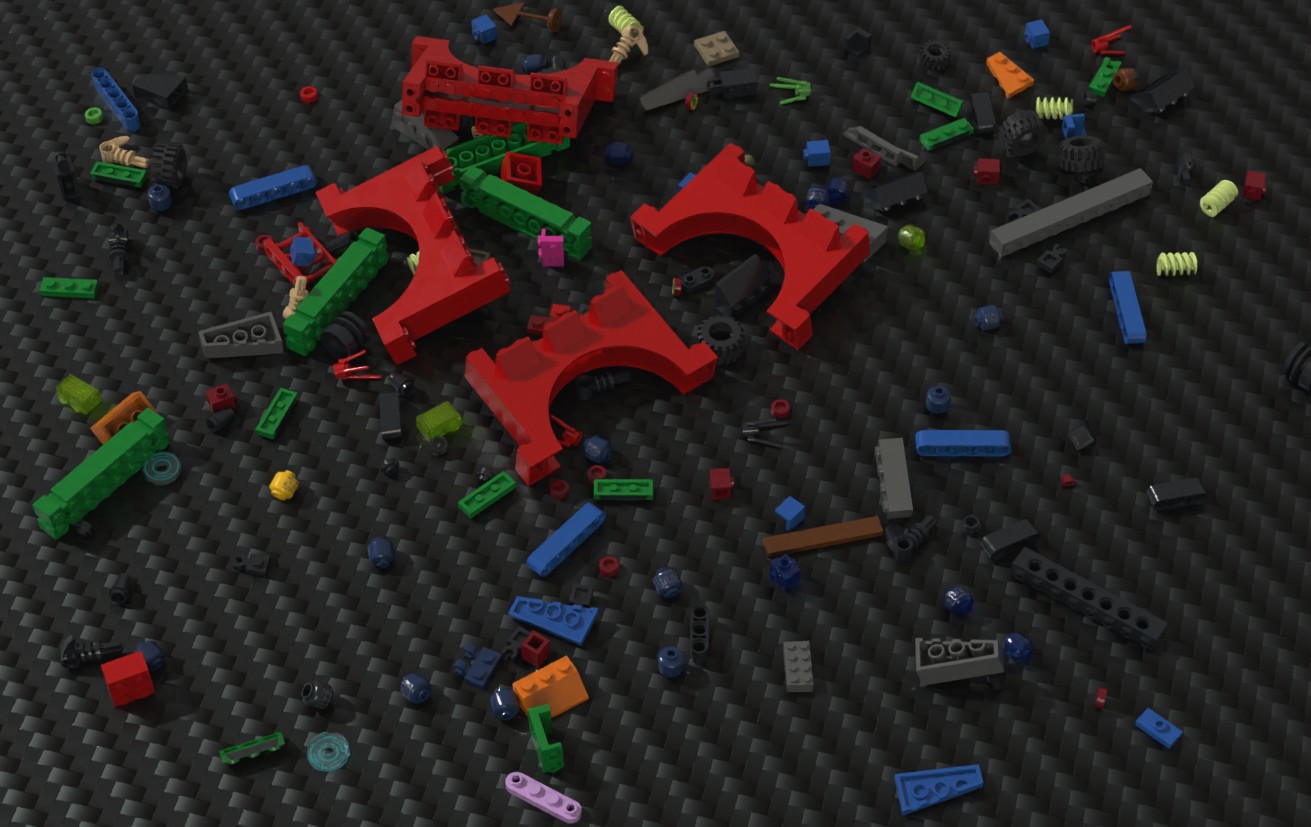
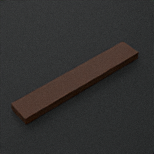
M878 516L764 537L763 545L767 557H774L883 536V529Z

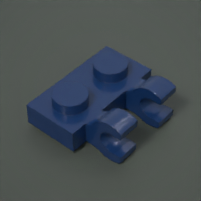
M467 643L464 648L466 652L464 657L473 660L474 663L470 667L465 661L458 659L454 665L456 667L454 672L465 677L464 683L483 690L501 661L502 654L486 647L479 651L474 645Z

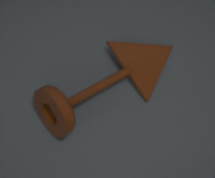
M525 2L493 9L511 27L518 16L547 21L548 30L551 32H557L562 22V12L556 8L549 12L548 17L520 12Z

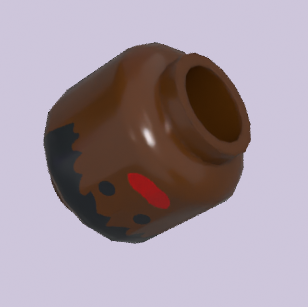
M1134 68L1119 69L1113 77L1114 85L1121 91L1136 89L1140 81V76Z

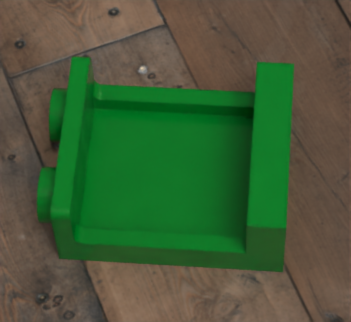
M549 704L528 709L529 731L543 773L556 772L564 767L563 748L561 742L549 745L546 735L552 733Z

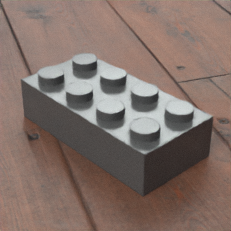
M809 641L783 642L787 692H812L813 676Z

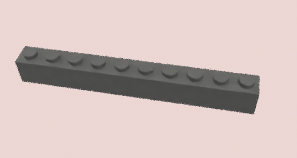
M1141 168L993 229L991 230L989 243L1001 257L1011 254L1016 250L1028 247L1035 242L1042 241L1047 237L1073 228L1097 216H1102L1104 213L1116 210L1142 197H1147L1151 193L1153 181Z

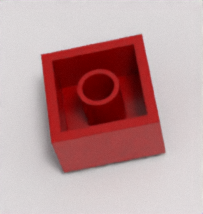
M506 152L501 163V180L537 196L542 186L541 158Z
M141 651L101 665L115 707L155 693L149 670Z

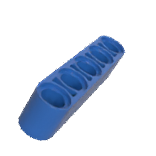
M97 68L93 70L91 75L96 91L126 130H138L140 128V120L135 107L105 69Z
M304 165L235 186L230 189L229 196L234 207L241 210L313 188L317 184V178L309 165Z
M1130 271L1110 272L1109 283L1125 344L1145 343L1146 330Z
M921 430L915 435L916 452L921 456H1006L1011 453L1010 434L1003 430Z
M586 503L529 556L526 562L527 567L541 577L548 575L603 523L606 513L592 503Z

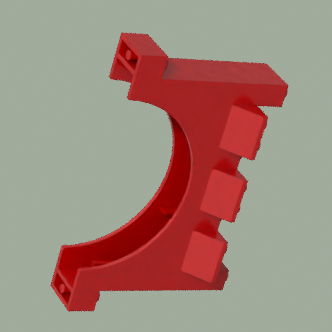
M416 36L411 47V71L402 84V115L420 117L424 111V126L457 131L459 130L462 115L475 116V133L509 138L513 122L528 123L527 140L562 145L563 137H577L595 100L613 102L617 91L619 62L584 58L578 65L564 71L548 74L531 72L530 75H516L514 70L478 66L476 68L463 63L450 53L448 48L450 40ZM488 98H490V99H497V100L502 101V102H503V101H512V102H516V103H518V104L499 103V102H493V101H488V100H483V99H488Z
M732 143L728 144L659 212L653 206L650 207L644 203L630 217L634 238L660 256L685 240L717 233L746 237L767 248L778 259L785 272L782 289L774 303L767 310L768 314L777 319L770 328V332L797 350L813 336L810 314L870 255L869 232L864 227L854 223L840 237L837 223L828 220L822 213L810 208L807 214H803L798 210L797 199L793 194H788L779 185H774L770 181L763 187L759 185L756 181L754 169L746 166L744 150Z
M438 146L347 192H344L342 187L338 189L336 183L316 192L326 217L333 223L338 236L351 230H364L366 227L370 229L386 228L403 232L414 238L419 244V262L410 285L392 306L372 318L386 349L396 365L417 356L414 350L417 347L414 340L511 292L508 286L511 282L501 263L497 264L493 257L477 265L472 257L465 238L439 187L455 180L452 174L455 170L451 162L447 163L449 159L445 151L441 152Z
M622 270L612 273L606 278L604 294L597 295L590 301L589 312L584 315H578L577 311L574 310L563 314L554 322L547 323L543 330V338L538 341L531 342L528 336L515 341L513 345L501 349L496 354V363L491 360L483 348L472 351L466 357L465 378L520 446L517 450L515 470L528 486L560 468V464L554 455L562 451L563 448L553 433L549 420V408L560 390L576 378L577 375L608 366L635 367L661 376L674 385L683 395L714 377L718 357L705 341L700 344H694L688 349Z

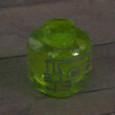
M906 225L898 233L899 243L911 251L920 249L925 243L924 231L914 225Z

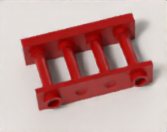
M299 222L298 234L279 244L274 243L268 238L264 240V247L269 258L295 286L297 276H303L301 271L309 267L292 265L291 253L287 255L281 250L291 246L294 237L312 238L313 248L316 249L317 255L315 260H312L311 266L320 261H323L326 266L308 276L304 275L307 278L305 290L310 293V283L324 276L338 259H334L312 235L309 227H305Z

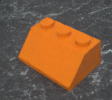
M141 391L134 392L90 429L104 445L127 424L137 421V416L146 408H150L156 413L157 411Z
M567 656L513 683V691L517 694L518 704L527 717L528 709L549 704L551 718L589 699L577 669Z

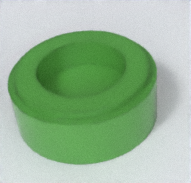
M90 108L85 112V118L88 123L97 124L103 120V114L99 108Z

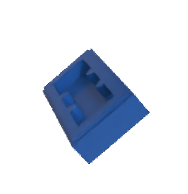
M1149 708L1135 722L1138 728L1169 749L1183 733V731Z

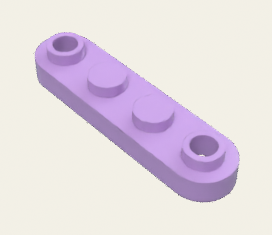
M512 772L507 776L506 789L509 793L566 823H576L580 820L582 809L578 802L521 772Z

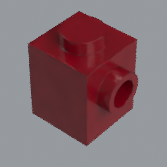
M863 148L852 159L853 171L872 179L880 170L881 156Z
M978 158L977 166H974L973 176H977V184H998L1000 174L999 159Z
M1248 170L1242 197L1260 201L1261 194H1265L1267 184L1264 183L1266 174Z
M227 383L205 391L212 413L227 407L232 410L236 409V394L233 389H229Z
M729 468L710 469L711 500L731 499V488H734V476H730Z
M533 630L521 644L522 659L539 668L551 655L550 640Z

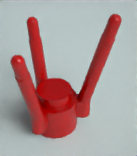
M1129 25L1105 36L1098 37V39H1093L1092 49L1094 53L1099 52L1100 55H1125V51H1109L1106 49L1109 47V41L1120 38L1121 35L1119 33L1131 29L1132 26Z
M362 350L347 358L339 359V363L333 364L336 379H381L382 377L381 375H350L352 372L369 369V366L351 368L349 363L346 364V362L365 354L366 350Z
M550 414V418L565 429L562 435L565 441L557 440L560 445L568 448L571 444L577 446L582 438V432L570 427L559 418Z

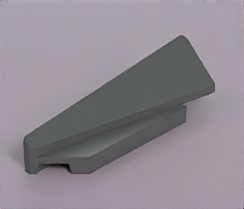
M712 69L704 70L699 74H696L695 70L687 71L645 93L639 99L645 110L653 109L684 99L690 92L700 94L709 91L707 81L716 77Z
M861 126L850 127L843 133L845 137L881 156V158L896 167L902 163L916 171L926 162L925 158L894 146Z

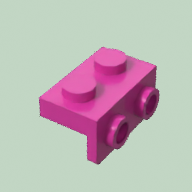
M542 229V234L538 235V246H541L539 248V259H542V266H564L563 236H546V229Z

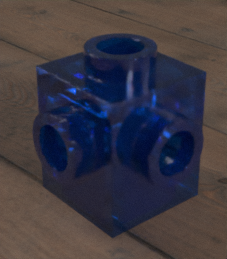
M785 554L775 558L770 563L769 576L774 583H777L785 591L800 582L801 569L794 559Z

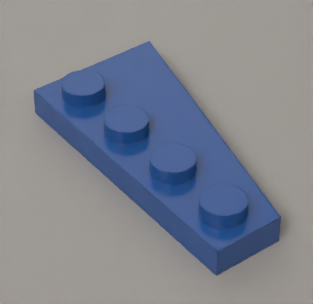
M517 596L508 615L513 619L582 646L599 613V608L591 607L589 609L583 608L580 605L569 606L562 605L559 602L549 603L539 599Z
M979 764L895 774L894 777L902 816L983 787Z

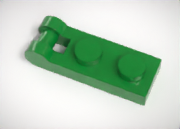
M1105 57L1088 91L1092 90L1094 94L1104 97L1113 83L1115 73L1121 69L1122 62H1115L1111 58Z

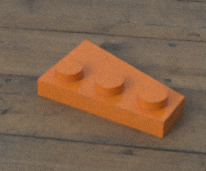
M1001 52L987 58L986 64L993 76L998 79L1001 89H1004L1007 99L1034 84L1033 78Z

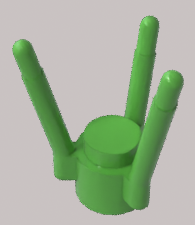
M778 77V81L796 85L769 84V87L795 89V94L799 95L798 97L781 101V105L798 100H806V96H810L811 93L810 83L806 81Z

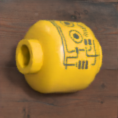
M288 470L276 473L269 486L272 491L271 494L282 501L292 498L299 486L295 478L296 475Z

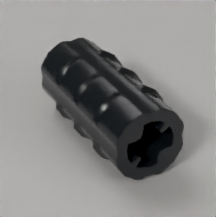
M351 230L343 233L341 236H337V238L327 243V251L333 257L344 253L354 241L357 242L359 240V233Z

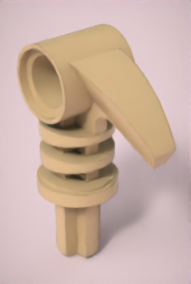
M634 25L623 28L622 37L619 39L620 42H617V47H613L612 52L614 54L609 61L620 63L622 59H627V53L630 52V48L635 43L639 46L643 55L648 54L647 41L639 26ZM631 30H633V32H634V36H633V37H631V35H630V31H631Z
M128 136L117 137L100 145V152L104 163H117L131 168L134 165L141 168H148L149 166L148 159L137 156L135 151L120 148L130 141Z
M297 276L295 288L290 290V302L283 311L284 319H287L291 314L294 315L297 306L309 294L305 290L307 282L305 276Z

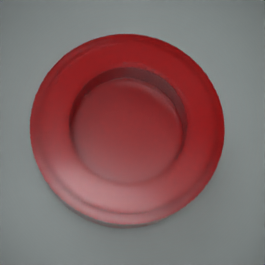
M310 86L303 88L300 91L301 100L306 103L316 101L318 98L316 88Z

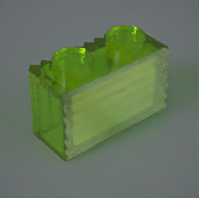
M69 374L55 388L57 398L62 404L67 403L73 410L78 413L82 412L85 415L102 401L98 389L72 374Z
M449 401L443 402V404L436 406V408L430 409V411L416 417L417 428L428 442L436 436L443 437L444 434L450 431H456L462 425L461 415Z

